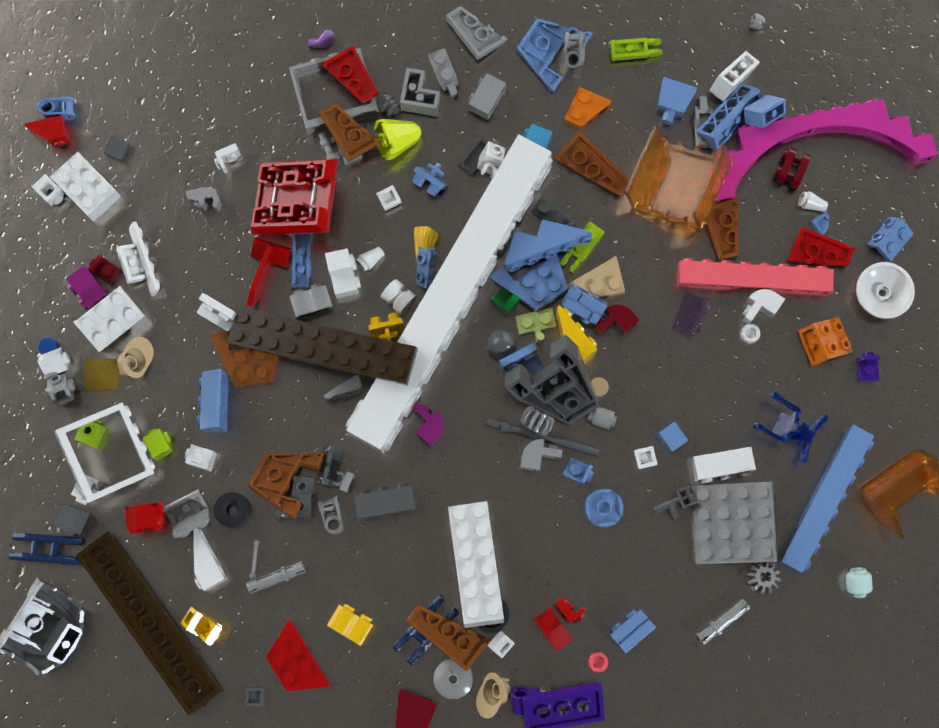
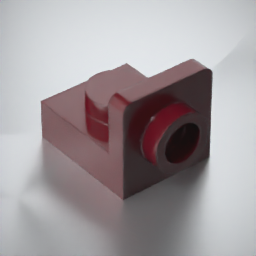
M100 254L91 260L88 270L110 286L122 272L121 269Z

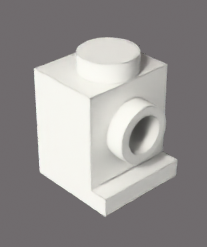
M46 174L32 186L51 206L53 204L57 205L63 200L65 193Z
M85 475L92 493H97L98 485L102 486L104 482ZM76 482L71 495L77 497L75 501L86 505Z

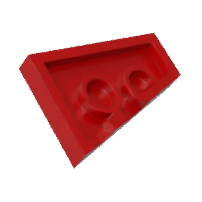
M354 46L321 63L328 72L362 103L379 95Z
M801 227L787 262L847 267L855 248Z

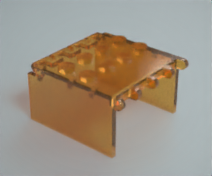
M654 125L624 192L633 208L636 207L638 211L649 214L651 208H653L651 211L652 215L666 219L668 214H670L669 220L684 224L687 219V226L700 229L703 224L706 225L732 165L734 156L728 154L725 144H721L719 151L714 150L712 155L700 153L701 146L697 145L694 151L683 148V141L680 140L677 146L667 143L668 137L663 136L662 138L658 125Z

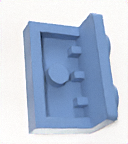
M889 217L883 222L881 228L872 236L867 245L871 248H876L886 261H892L914 233L902 218Z

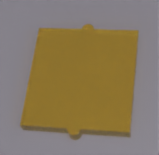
M85 359V373H83L84 391L118 390L119 377L121 376L117 365L118 359Z

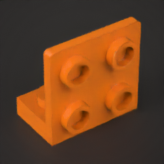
M839 317L813 323L798 331L812 366L853 352Z

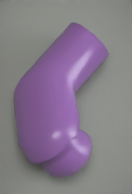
M327 29L319 39H309V48H326L334 39L333 32Z

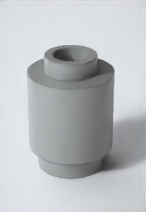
M598 407L590 412L588 421L592 422L593 425L609 430L610 427L614 428L618 417L614 416V411Z

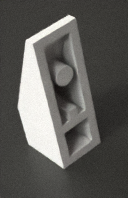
M745 51L718 75L709 91L724 102L760 62Z
M196 528L193 530L194 574L196 576L194 580L199 589L209 591L228 580L202 530Z

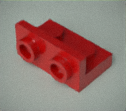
M560 599L553 604L567 624L571 622L575 624L585 617L583 614L586 611L585 607L573 613L574 607L568 600Z

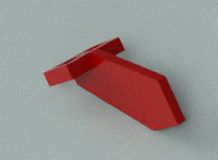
M257 237L253 240L250 257L259 259L261 262L251 285L246 306L252 307L259 300L272 264L285 268L288 266L292 248Z

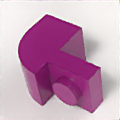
M417 402L413 407V411L425 423L418 429L416 434L431 448L443 433V418L438 410L431 415L432 411L425 404L421 406Z

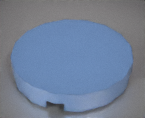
M610 489L594 491L585 502L587 519L598 527L607 528L613 526L623 515L624 505L622 499Z

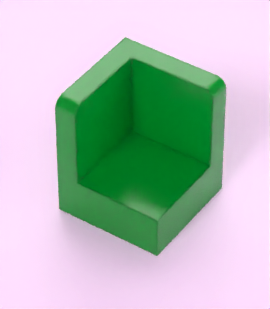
M503 288L499 290L495 297L492 296L490 299V303L507 316L511 314L520 302L519 296L515 293L511 295Z

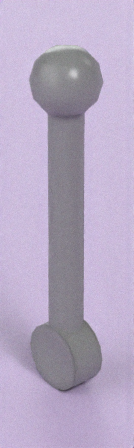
M254 540V554L252 563V573L249 576L250 580L257 579V575L255 574L259 540Z

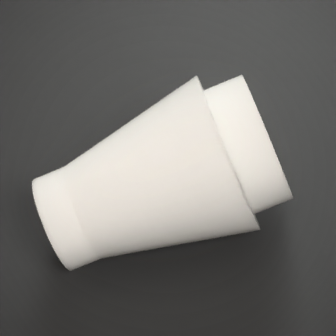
M803 191L798 205L802 209L825 212L828 202L810 191Z
M378 246L373 250L358 255L356 263L363 272L370 271L385 254Z

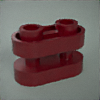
M790 147L789 150L785 149L781 158L784 161L782 167H777L774 176L777 177L776 181L782 184L785 179L790 180V187L797 190L812 156L806 153L803 154L802 158L796 156L798 150ZM792 163L798 164L795 174L789 172Z

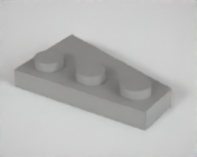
M461 6L445 16L447 22L477 60L507 42L506 37L495 33L493 28L485 26L478 21L476 16Z

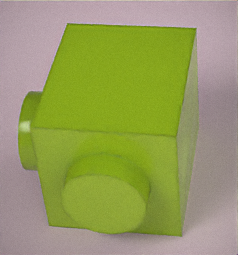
M100 420L93 421L79 427L74 440L97 449L106 427L101 425L102 421Z
M160 428L151 429L146 433L147 436L142 438L150 454L156 460L174 451L170 444L172 442L171 436L167 431L164 432Z

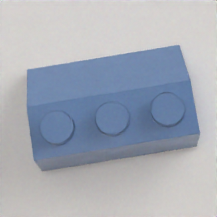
M222 369L202 372V378H199L198 383L199 389H201V396L198 397V408L201 409L200 415L197 417V426L203 432H226L228 375Z

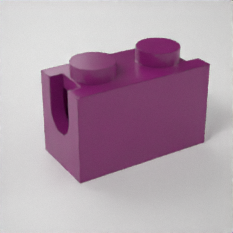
M85 265L66 278L69 282L68 288L74 295L78 294L81 298L78 301L85 310L93 308L108 296V293Z

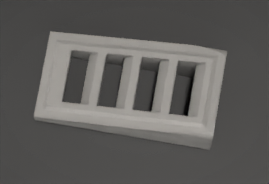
M357 374L324 395L326 401L331 402L363 392L364 389L360 376Z

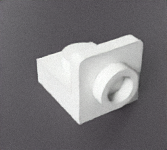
M236 143L216 151L217 158L214 161L219 170L222 169L224 173H228L225 162H233L241 156Z

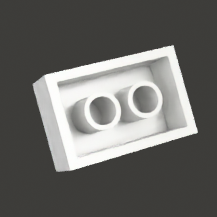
M79 152L73 155L50 176L93 222L121 197Z
M119 286L76 320L74 324L97 351L101 352L146 315L126 291Z

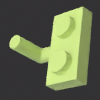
M552 308L515 316L519 336L535 333L536 342L539 344L544 341L543 330L556 328Z

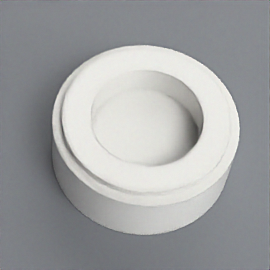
M747 324L741 329L740 337L745 343H755L760 337V329L754 324Z

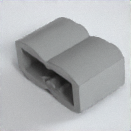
M321 283L312 285L311 289L307 291L303 289L292 292L293 295L289 296L297 320L333 309L327 287Z

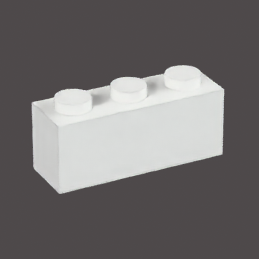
M751 447L691 458L695 482L701 481V484L711 483L713 478L719 477L721 481L732 479V475L739 474L740 477L750 476L751 472L756 470Z

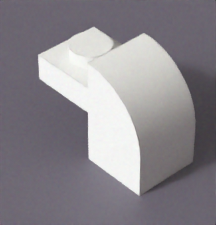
M768 289L754 292L746 300L749 304L742 313L745 315L742 321L749 324L758 311L772 318L785 298Z

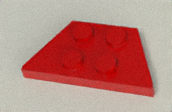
M291 620L287 621L266 656L286 691H296L330 686V683Z

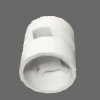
M395 279L385 288L381 298L387 304H393V309L402 315L412 306L417 296L409 289L405 290V286Z

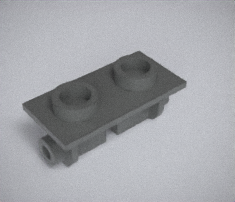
M334 446L323 447L326 458L318 471L316 484L335 487L332 482L337 479L336 473L339 470L343 449Z

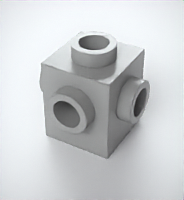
M66 373L48 379L45 391L48 398L57 407L74 400V390L76 387L73 380L68 379Z

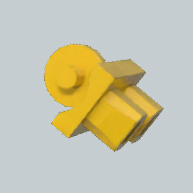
M397 312L390 313L388 315L389 321L381 322V318L378 316L372 317L370 325H368L371 337L387 339L391 341V338L398 337V334L403 333L405 330L402 318L399 317Z

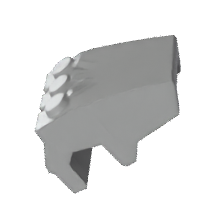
M213 187L186 191L187 199L195 207H202L206 211L208 204L213 203L212 206L215 211L220 213L222 203L217 190Z

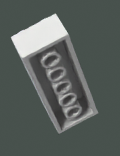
M487 501L450 506L448 511L464 627L504 623Z

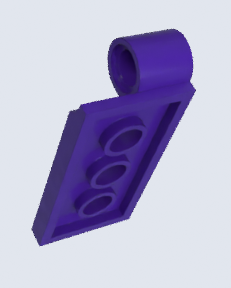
M600 682L541 692L540 688L529 690L527 687L519 686L513 688L510 692L512 712L517 715H524L525 728H564L605 720L603 691ZM582 702L588 703L585 707H578ZM563 705L568 706L564 711L558 710ZM548 709L547 713L539 714L540 710Z

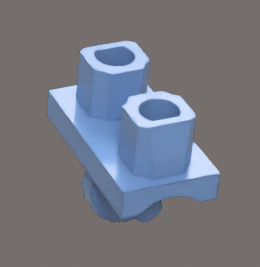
M429 163L426 168L431 172H428L421 166H416L414 169L416 174L412 182L422 187L426 179L430 181L431 184L427 192L431 195L437 196L442 189H446L448 186L447 183L436 177L438 175L442 178L445 174L440 171L441 164L437 163L433 166Z

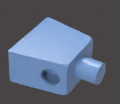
M663 77L657 111L663 114L661 122L672 125L674 117L682 119L695 96L697 87Z

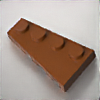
M580 131L553 157L554 160L619 197L633 184Z
M417 605L405 620L464 671H468L491 641V639L420 605Z

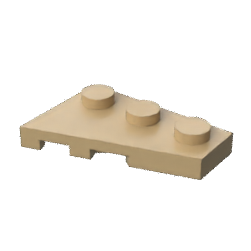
M617 256L567 284L568 290L574 283L599 298L625 293Z

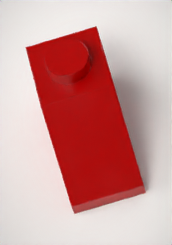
M62 115L25 123V127L33 135L51 146L62 147L66 143H71L67 121Z
M550 607L533 619L556 651H559L573 640Z

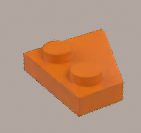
M579 87L564 118V122L581 129L589 120L598 116L606 107L608 108L612 101Z

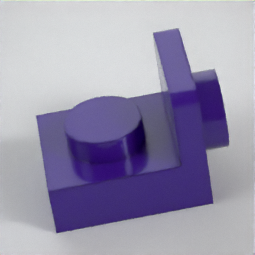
M866 352L856 359L858 382L880 380L878 360L881 359L880 355H874V352Z

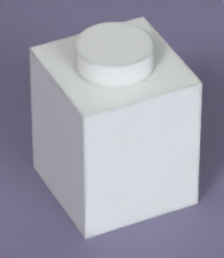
M60 347L40 355L37 362L45 378L68 370L70 358L67 352H63Z

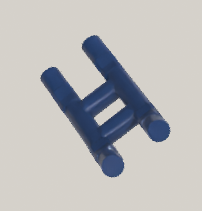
M31 533L12 534V540L30 541L32 544L30 553L11 552L9 555L10 560L79 565L77 557L58 555L59 544L81 545L82 537ZM40 542L51 543L50 555L38 554Z
M439 594L427 609L435 612L445 598ZM453 608L445 618L453 621L458 616L459 611ZM410 626L392 648L398 652L413 636L421 644L407 659V662L413 666L432 643Z

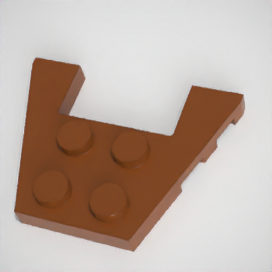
M227 331L210 334L211 340L236 388L274 382L278 356L245 348L230 350V345L227 344Z
M301 452V454L290 455V453H265L248 485L255 493L290 518L295 519L302 505L301 501L285 496L294 480V476H296L301 466L319 471L326 458V454L324 452H318V454Z

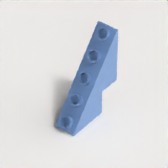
M543 219L537 237L515 231L504 264L506 271L514 272L523 265H532L538 262L539 259L551 258L561 251H570L576 245L588 244L592 241L591 231Z

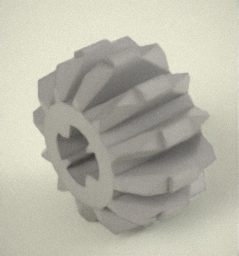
M529 406L522 414L520 421L534 432L547 435L551 431L555 420L550 415Z
M758 562L756 567L753 565L749 567L753 573H747L748 577H752V580H749L747 583L755 584L752 588L753 591L759 588V593L764 594L765 589L768 593H772V588H778L775 581H781V578L776 577L780 570L773 571L775 568L774 563L768 567V562H763V564ZM766 573V578L768 579L761 581L760 578L762 577H760V574Z

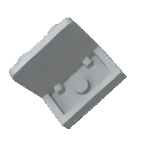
M199 489L164 506V511L173 525L172 535L174 539L178 537L184 538L190 534V531L196 528L202 529L210 521V508Z

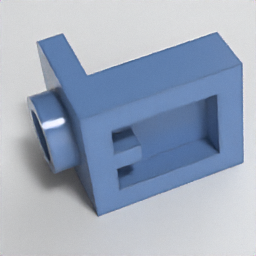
M571 457L562 475L584 485L585 481L590 482L594 474L591 471L593 466Z

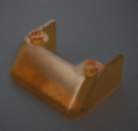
M915 449L861 487L860 492L863 499L887 529L900 539H903L904 535L899 525L901 516L897 510L926 489L931 493H939V460L923 449Z

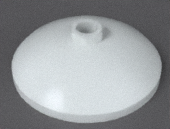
M880 262L869 266L861 273L856 285V295L860 305L867 313L877 318L891 319L902 315L909 309L914 299L915 288L910 275L902 267L894 263ZM879 291H883L884 296H880Z

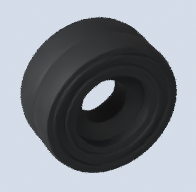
M235 492L221 495L214 505L216 520L228 528H237L245 524L251 512L248 500ZM230 505L237 506V513L233 516L227 513V508Z

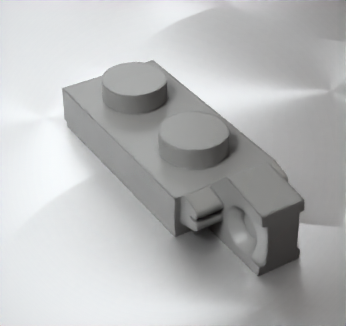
M445 48L428 54V59L441 90L443 89L444 92L448 90L451 100L458 98V91L456 89L459 86L458 78Z
M699 96L696 100V107H694L696 148H711L709 140L698 136L696 133L700 126L713 114L711 106H707V96ZM715 127L708 128L705 132L711 133Z

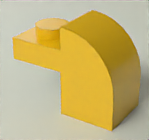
M192 606L181 621L182 626L186 630L196 634L210 646L219 638L220 631L222 630L221 624Z

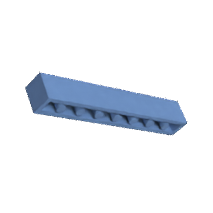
M854 424L848 427L786 544L778 563L798 574L809 569L811 565L809 560L812 554L815 555L819 550L821 537H825L828 533L829 527L827 525L830 520H834L838 513L836 508L839 502L842 503L847 496L845 491L848 485L851 486L856 479L854 474L857 468L860 469L864 464L865 459L863 457L866 452L871 450L874 444L872 442L874 435Z

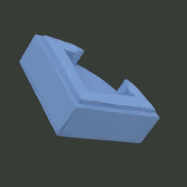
M827 211L809 222L813 229L822 235L827 232L829 227Z

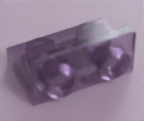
M685 292L672 329L690 336L700 332L703 324L700 320L702 314H707L710 304H707L709 298L704 297L703 299Z

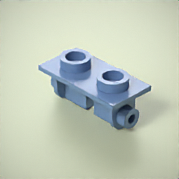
M419 247L417 273L415 275L416 284L426 289L435 278V269L430 268V266L436 265L437 252L435 248H428L427 250Z

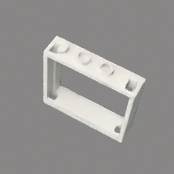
M123 402L57 429L54 432L86 504L154 474L155 465L151 458H147L145 453L147 452V447L144 441L140 442L137 434H140L138 427L135 423L132 424L129 418L132 416L127 405L124 406ZM119 411L145 471L93 494L66 433Z

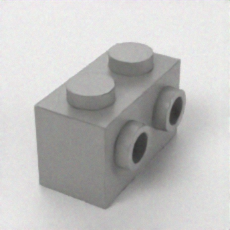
M486 73L484 78L481 77L476 86L477 90L475 94L471 93L467 103H469V111L489 120L506 91V83Z

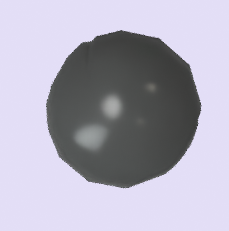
M496 330L488 337L487 349L494 358L503 359L515 353L516 342H514L512 333L505 330Z

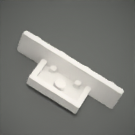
M132 222L129 232L133 244L118 246L116 251L127 284L146 280L150 295L153 297L158 293L160 283L157 278L155 279L153 273L154 265L152 261H149L148 247L142 240V230L138 227L137 222Z

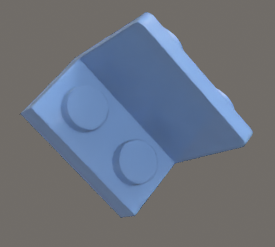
M534 343L499 361L504 374L519 364L525 367L532 375L545 368L537 355V348Z

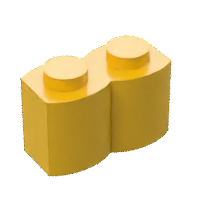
M346 603L344 606L339 605L327 626L362 646L373 627V624L370 623L372 619L364 614H361V616L353 613L355 609Z

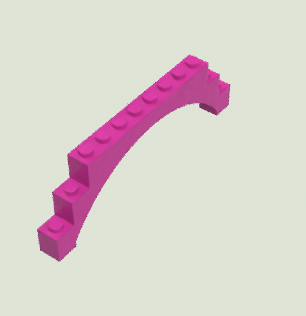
M870 99L862 104L855 102L847 107L835 106L828 111L816 110L808 115L800 113L788 119L781 117L762 129L761 127L749 125L740 126L735 134L739 151L732 149L725 153L722 162L726 176L724 174L714 176L709 186L714 204L734 199L736 197L735 190L739 182L760 158L783 143L815 133L846 132L871 137L898 149L911 158L914 164L932 161L938 153L932 134L925 135V133H920L913 136L908 116L902 118L901 116H895L889 119L884 99Z

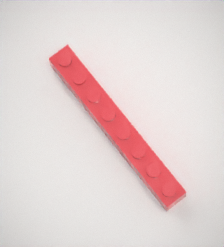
M685 258L680 260L678 264L677 287L754 292L768 289L776 293L829 296L833 292L834 269H828L827 266L809 268L808 265L790 267L789 264L771 266L770 263L752 265L751 262L747 261L735 264L729 260L718 263L711 259H704L701 262L695 261L692 258Z

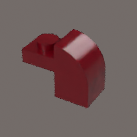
M611 305L604 311L607 317L603 316L599 319L594 331L600 336L614 324L622 335H625L638 324L640 319L631 309L624 305Z

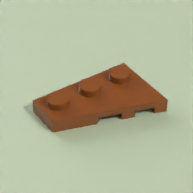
M336 103L319 112L348 162L381 143Z

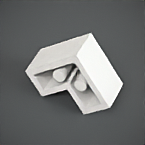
M348 249L325 253L336 298L359 294L358 288L361 287L359 276L355 277L354 274L357 266L353 253L349 254Z

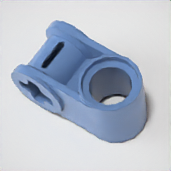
M72 97L44 98L38 103V110L45 119L61 115L65 120L76 118L73 110L75 99ZM47 107H52L50 111L45 112Z

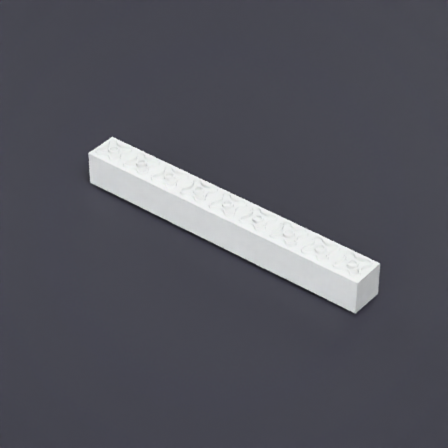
M518 134L398 340V343L418 348L408 386L376 379L364 400L361 399L358 402L353 414L346 423V427H348L346 431L350 436L382 454L385 450L389 451L403 426L401 424L403 418H408L422 393V385H426L429 382L434 370L441 360V352H446L460 327V319H465L472 304L475 302L479 294V286H484L494 269L498 253L501 255L505 250L506 245L516 230V222H521L534 199V191L540 189L544 179L551 170V163L553 161L551 159V151Z

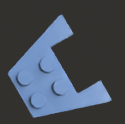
M536 19L518 45L517 51L549 90L554 93L563 77L549 69L548 66L564 45L565 33L581 34L583 31ZM589 31L585 32L586 45L593 35V33Z
M557 253L551 258H545L546 261L517 281L511 278L504 267L489 276L492 282L497 283L511 294L515 293L520 297L521 302L536 312L568 292Z

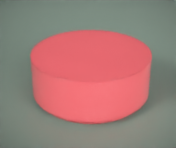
M601 652L593 653L588 659V665L594 672H603L608 667V658Z

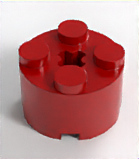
M163 501L123 507L126 529L129 531V535L146 532L145 528H148L149 532L165 529L164 525H167Z

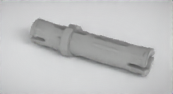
M300 561L294 565L283 566L280 570L246 582L249 593L252 594L277 583L288 582L291 578L306 573L303 562Z
M741 599L717 620L711 621L709 626L697 634L696 637L705 646L707 642L716 635H721L722 630L749 610V605H747L745 600Z

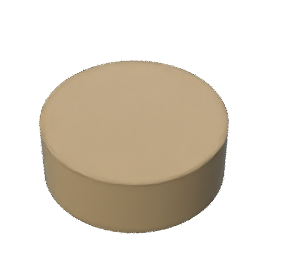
M597 377L591 381L597 397H602L607 393L609 385L604 378Z

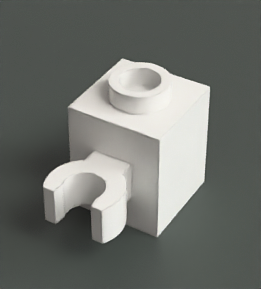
M488 141L479 156L477 169L481 170V175L487 172L491 174L490 178L493 179L504 160L506 148Z
M191 444V447L187 448L184 459H186L185 463L211 472L217 453Z

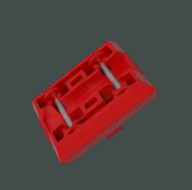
M338 159L260 163L258 189L251 222L252 234L328 233L338 171Z

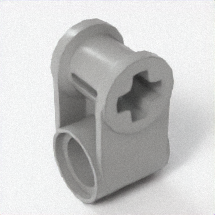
M566 32L564 37L565 64L570 68H578L583 65L585 60L586 34L585 32H581V34ZM574 54L578 56V62L575 65L571 62V57Z
M334 496L333 499L323 502L319 500L318 507L325 529L332 535L340 534L344 529L338 497ZM332 521L339 522V527L336 530H330L329 528Z

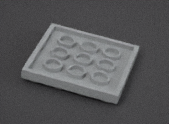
M773 482L693 486L694 501H697V504H694L697 564L777 562Z

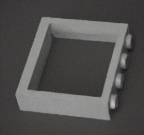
M357 48L356 51L365 66L361 49ZM332 53L325 58H314L310 62L297 63L298 65L289 67L308 135L327 130L328 128L321 117L309 119L298 78L325 71L326 69L321 63L339 53ZM375 97L369 100L370 104L344 110L354 121L379 115Z

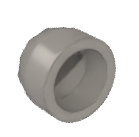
M755 13L750 27L754 29L763 28L764 26L761 23L766 22L765 18Z

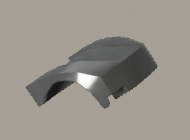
M36 578L26 594L28 596L7 630L4 629L0 635V653L25 664L36 676H42V674H46L53 668H58L75 649L84 628V611L73 598L51 584Z

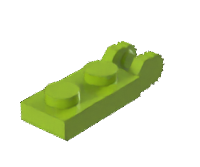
M636 38L610 41L611 61L659 57L663 55L662 50H648V46L661 45V39Z
M590 221L583 230L591 231L592 241L585 245L579 244L574 246L573 249L567 251V254L560 262L564 266L571 256L576 258L577 260L571 265L569 270L572 273L580 263L584 262L605 233Z

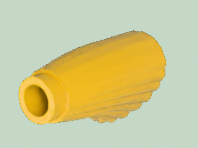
M429 226L414 228L416 259L419 247L427 250L428 248H434L436 242L441 237Z

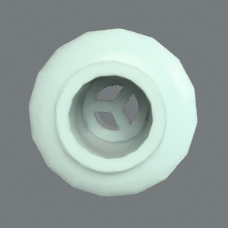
M851 568L850 572L845 575L847 592L853 594L855 598H864L866 594L873 590L872 575L866 571V568Z

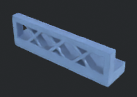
M740 83L696 131L697 135L708 139L711 149L718 151L745 122V107L761 99L760 90ZM743 90L748 92L746 95L738 96ZM738 102L735 107L727 109L730 104ZM726 115L724 119L716 121L718 116ZM715 127L711 133L705 132L706 129Z

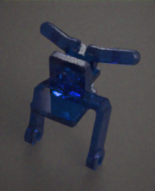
M770 392V398L791 409L793 414L781 413L772 431L759 423H754L752 428L766 434L777 442H786L788 438L798 445L803 442L800 461L802 463L807 462L812 439L828 421V415H821L810 428L809 424L800 422L799 417L802 412L799 407L781 397L777 392Z

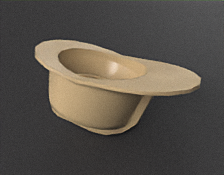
M135 337L129 341L117 360L120 375L125 374L132 378L143 376L154 356L152 344L148 339Z
M496 673L486 675L476 697V707L480 716L487 719L494 717L500 705L509 700L511 692L510 679L499 677Z

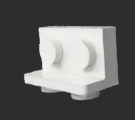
M202 293L199 297L202 304L197 310V314L229 332L237 314Z

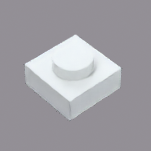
M393 185L376 193L385 211L402 203Z
M653 446L633 451L638 470L658 465Z
M500 630L487 646L503 658L515 643Z

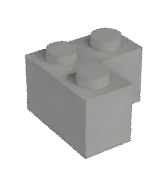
M406 68L400 108L401 111L437 117L441 100L440 91L424 89L426 81L424 70Z

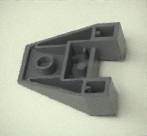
M566 334L550 344V359L553 363L532 375L525 367L519 364L505 373V388L517 400L568 425L600 407L579 347Z

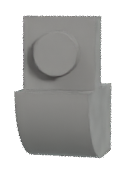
M544 439L534 440L523 451L520 469L539 472L542 457L561 460L562 450H559V446L555 445L543 447Z

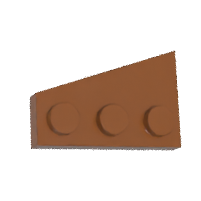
M739 197L702 208L719 262L735 258L739 255Z

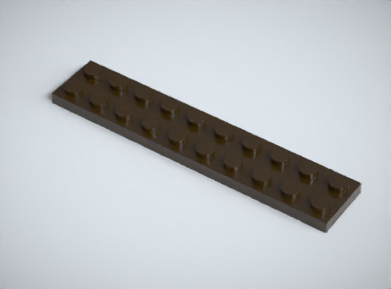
M237 307V315L233 320L227 339V344L408 386L418 351L416 346Z
M109 531L76 554L81 564L188 716L222 691Z

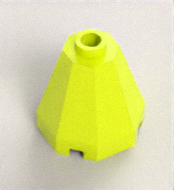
M381 119L376 121L373 127L374 132H378V136L375 138L381 142L377 146L382 157L386 156V160L396 158L418 142L421 136L420 126L413 121Z

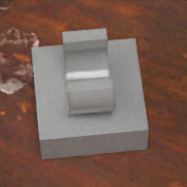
M337 471L336 474L342 476V481L339 483L333 481L332 483L340 487L339 490L348 494L356 476L348 471L346 475L341 471Z

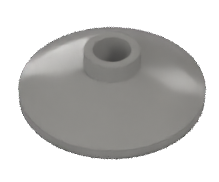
M451 659L445 660L438 665L434 672V686L443 697L459 699L465 696L472 687V671L470 668L468 671H464ZM450 676H456L457 681L451 683L449 681Z

